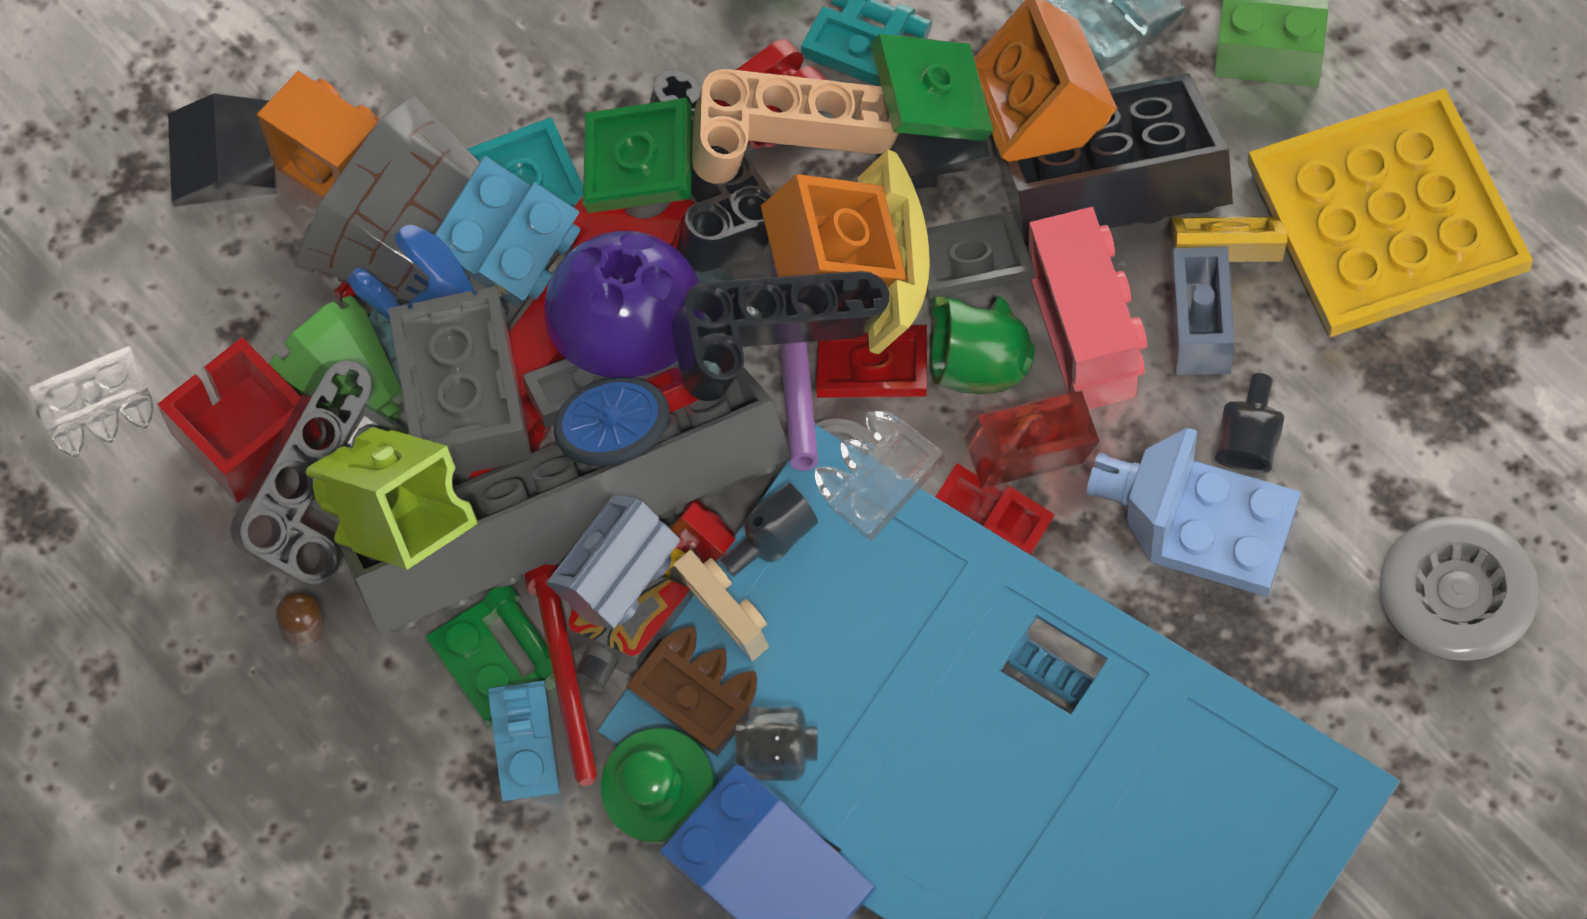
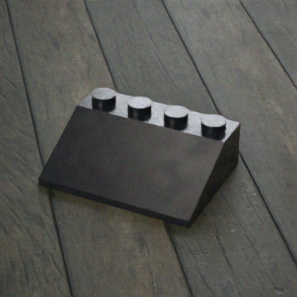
M1190 73L1109 89L1117 110L1111 115L1107 125L1100 131H1097L1083 147L1008 162L1001 158L991 134L1010 208L1014 214L1025 246L1029 245V222L1093 207L1099 226L1108 225L1111 230L1115 227L1135 223L1152 224L1161 221L1165 217L1190 212L1207 213L1216 207L1233 204L1229 148Z

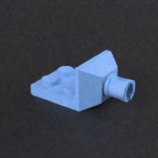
M1185 428L1146 449L1141 464L1126 462L1109 457L1105 453H1098L1095 459L1097 467L1092 468L1087 495L1110 499L1128 507L1127 523L1151 563L1269 597L1300 501L1301 491L1194 461L1197 430Z

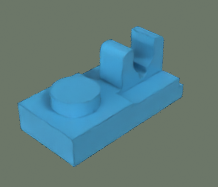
M538 681L488 689L502 801L509 802L561 794L546 682Z

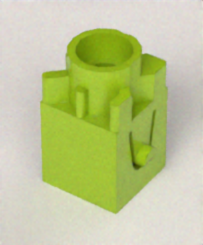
M372 427L355 437L353 447H339L335 452L323 457L306 469L307 476L314 478L313 490L320 508L340 520L334 541L337 544L352 548L353 552L406 570L478 524L470 503L459 499L453 491L452 476L455 465L447 446L394 430L385 431Z

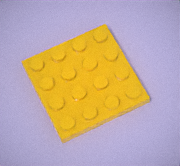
M1446 88L1248 153L1247 164L1272 216L1280 220L1287 231V248L1329 337L1531 270L1533 259Z

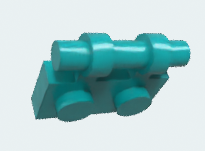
M831 0V4L844 9L841 13L823 6L800 45L801 53L808 60L872 85L881 86L871 48L873 40L879 33L898 36L910 34L917 38L926 39L930 33L932 21L916 15L914 8L903 4H898L897 7H894L879 0ZM868 18L886 26L882 29L864 22V20Z

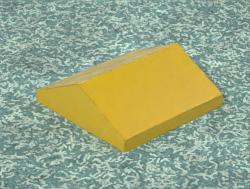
M1273 216L1171 217L1173 248L1228 246L1229 262H1282L1287 246V231L1282 222Z

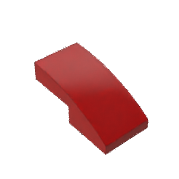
M958 463L955 464L935 496L1031 555L1055 516L1054 513L1008 485L1003 492Z

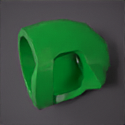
M998 295L991 310L968 306L959 299L934 296L932 309L934 325L930 354L931 374L934 384L960 393L988 395L1004 392L1019 384L1028 375L1034 364L1036 346L1031 342L1027 327L1020 319L1013 315L1009 304L1000 295Z

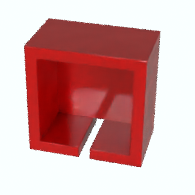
M243 337L204 366L214 392L219 399L217 403L212 405L202 380L196 374L157 403L170 434L237 504L247 494L301 397ZM315 418L309 420L304 425L302 431L303 440L308 447L321 437Z

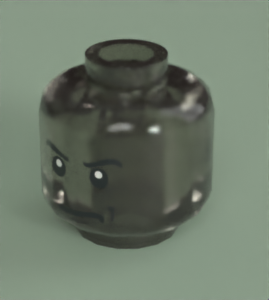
M752 707L746 714L745 721H736V764L745 767V770L757 781H797L805 773L806 761H818V726H806L805 714L799 707Z

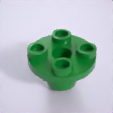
M647 729L631 735L612 752L602 773L601 797L609 818L622 832L641 842L665 845L716 788L717 775L707 754L690 737L671 729Z

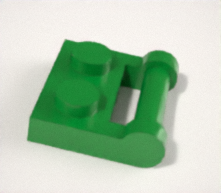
M511 585L493 588L483 601L426 636L428 645L487 730L493 726L488 689L538 681L546 682L547 691L555 687L547 644L519 607L520 597ZM500 618L535 666L534 672L524 678L487 627Z

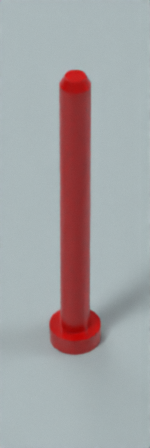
M544 564L525 573L527 591L531 595L537 596L574 778L581 786H590L596 780L597 770L560 596L547 585V581L559 565Z

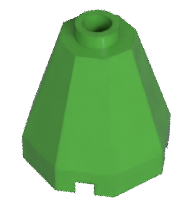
M351 295L342 298L343 309L335 301L322 307L293 331L284 342V345L291 351L283 361L275 354L268 363L301 396L320 365L328 361L339 360L357 362L367 370L371 378L372 389L366 404L394 421L402 413V410L399 408L400 403L403 401L402 389L366 311ZM347 374L345 376H333L331 383L335 384L338 388L334 398L338 394L348 395L350 393L351 387L345 384ZM317 402L316 408L331 411L338 417V410L329 409L331 403Z

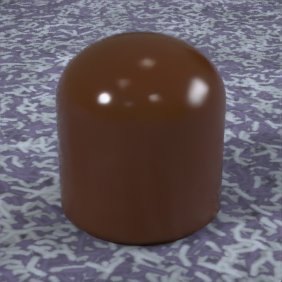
M301 592L292 593L284 597L277 606L276 620L281 636L286 642L294 646H307L314 643L321 636L324 628L323 617L318 602L312 596Z

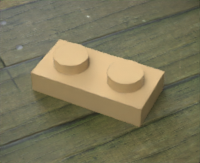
M689 550L673 564L682 582L690 588L695 597L752 662L769 648L761 631L768 625L749 600L745 599L738 604L726 591L732 583L713 559L710 558L703 564Z

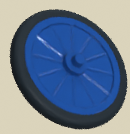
M611 378L598 381L579 390L563 404L554 422V438L558 447L566 456L581 464L610 466L624 463L644 454L661 439L669 423V405L663 393L646 381L635 378Z

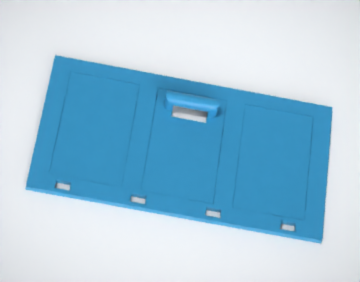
M816 424L817 466L811 470L799 471L791 466L789 459L758 505L790 482L809 503L818 519V524L799 539L781 559L774 562H765L758 557L736 576L732 577L719 560L746 539L744 523L734 537L736 538L734 543L716 563L732 583L726 589L738 604L745 599L749 600L768 625L761 631L769 648L752 662L695 595L692 596L687 606L663 637L665 639L671 633L682 628L692 626L696 628V648L689 663H692L709 651L722 648L726 650L727 667L720 683L721 686L737 674L747 671H755L757 673V691L750 706L753 713L720 755L716 757L697 743L711 761L717 775V785L736 764L740 765L787 805L820 837L840 850L839 854L875 886L874 892L861 906L881 919H1312L1400 783V780ZM1037 618L1107 660L1095 679L1029 639L1028 631ZM1005 664L1073 705L1075 709L1071 715L1001 672ZM628 689L598 729V733L616 746L635 733L653 728L671 729L688 736L631 694ZM781 728H784L786 733L782 740V744H780V740L778 742H773L771 740V736L773 734H778L781 739L783 733ZM756 737L758 738V750H759V759H758V760H755V758H757V755H756V746H755V738H756ZM780 752H782V756L785 760V765L783 767L781 757L778 762H773L771 760V756L773 754H778L780 756Z

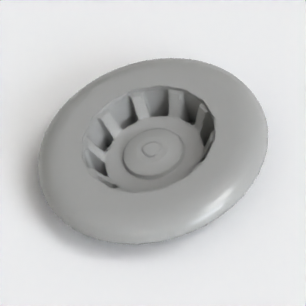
M1444 516L1416 525L1393 544L1382 565L1380 595L1391 623L1410 643L1429 654L1441 658L1467 661L1484 659L1503 652L1526 633L1537 612L1539 583L1536 570L1527 552L1506 531L1477 518ZM1449 557L1450 561L1440 563L1438 560ZM1460 557L1474 560V562L1463 561ZM1423 568L1430 572L1427 577L1421 571ZM1482 568H1487L1492 575L1488 577ZM1498 588L1501 590L1500 594L1493 596L1494 589ZM1416 590L1422 591L1423 596L1420 593H1417ZM1489 610L1495 612L1494 614H1492V613L1487 614V612H1488Z

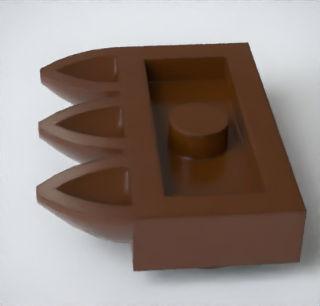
M693 626L682 628L671 633L660 642L626 687L631 694L718 757L753 713L750 706L757 691V673L755 671H747L737 674L721 686L720 683L727 667L726 650L722 648L709 651L692 663H689L696 648V628Z

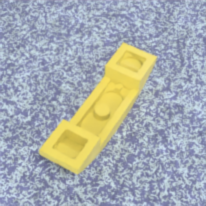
M888 149L858 177V182L883 185L907 278L904 282L896 280L888 287L889 303L887 308L870 331H868L869 351L880 354L905 332L916 319L926 295L930 267L928 234L919 198L896 152Z

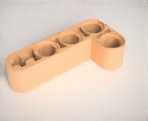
M720 69L710 73L704 79L695 107L692 163L693 169L703 180L713 184H721L732 180L737 174L748 140L881 154L887 149L890 150L895 144L899 133L893 132L881 86ZM713 100H723L731 107L720 106ZM772 105L778 107L783 112H773L769 110L766 106ZM818 111L828 112L835 118H826ZM711 146L722 147L725 150H727L729 154L717 153L711 148Z

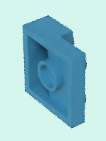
M484 156L434 235L439 237L449 247L466 275L486 288L497 286L499 296L512 305L517 306L524 302L527 296L536 300L547 286L553 273L545 267L555 251L564 255L573 244L580 232V228L574 225L573 222L580 211L536 182L529 185L487 156Z

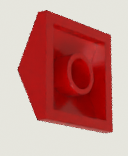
M911 325L880 354L869 351L868 332L858 338L819 341L817 398L927 397V325Z

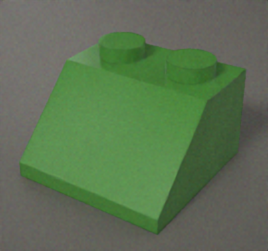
M1223 0L1214 77L1319 88L1329 0Z

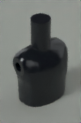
M1264 373L1253 374L1246 402L1230 401L1225 404L1221 420L1220 439L1215 454V460L1219 464L1230 469L1249 473L1263 474L1272 470L1274 454L1281 437L1285 416L1281 411L1268 407L1273 383L1271 376Z
M788 482L750 512L745 522L746 539L719 561L732 577L736 576L758 557L765 562L777 561L784 557L799 539L818 524V519L803 495Z

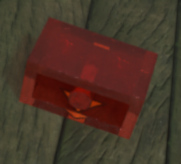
M1082 390L980 415L964 438L981 489L1083 464L1100 442Z

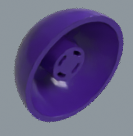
M613 231L597 235L574 248L555 270L545 297L544 318L546 330L550 340L560 354L582 370L610 378H633L649 375L663 370L678 361L672 334V319L688 291L701 283L687 259L673 246L657 237L636 231ZM693 310L694 315L699 320L705 322V313Z

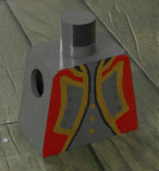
M662 576L650 581L637 598L639 606L635 614L627 622L617 625L614 630L590 624L572 609L567 624L570 645L576 652L584 655L575 670L578 682L593 691L602 692L615 669L633 677L692 598L690 588Z

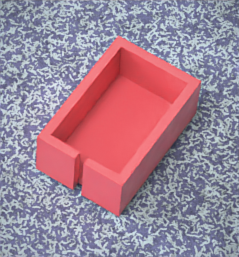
M1093 207L1029 222V256L1035 269V278L1030 279L1073 413L1136 398L1138 376L1145 374L1144 361L1140 350L1147 349V340L1141 319L1139 317L1131 318L1126 303L1131 302L1130 288L1123 270L1118 272L1114 270L1110 257L1115 256V247L1108 225L1099 226Z

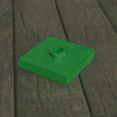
M880 33L871 43V48L893 132L986 141L994 130L970 44Z
M687 98L585 112L583 205L588 213L691 199L692 107Z

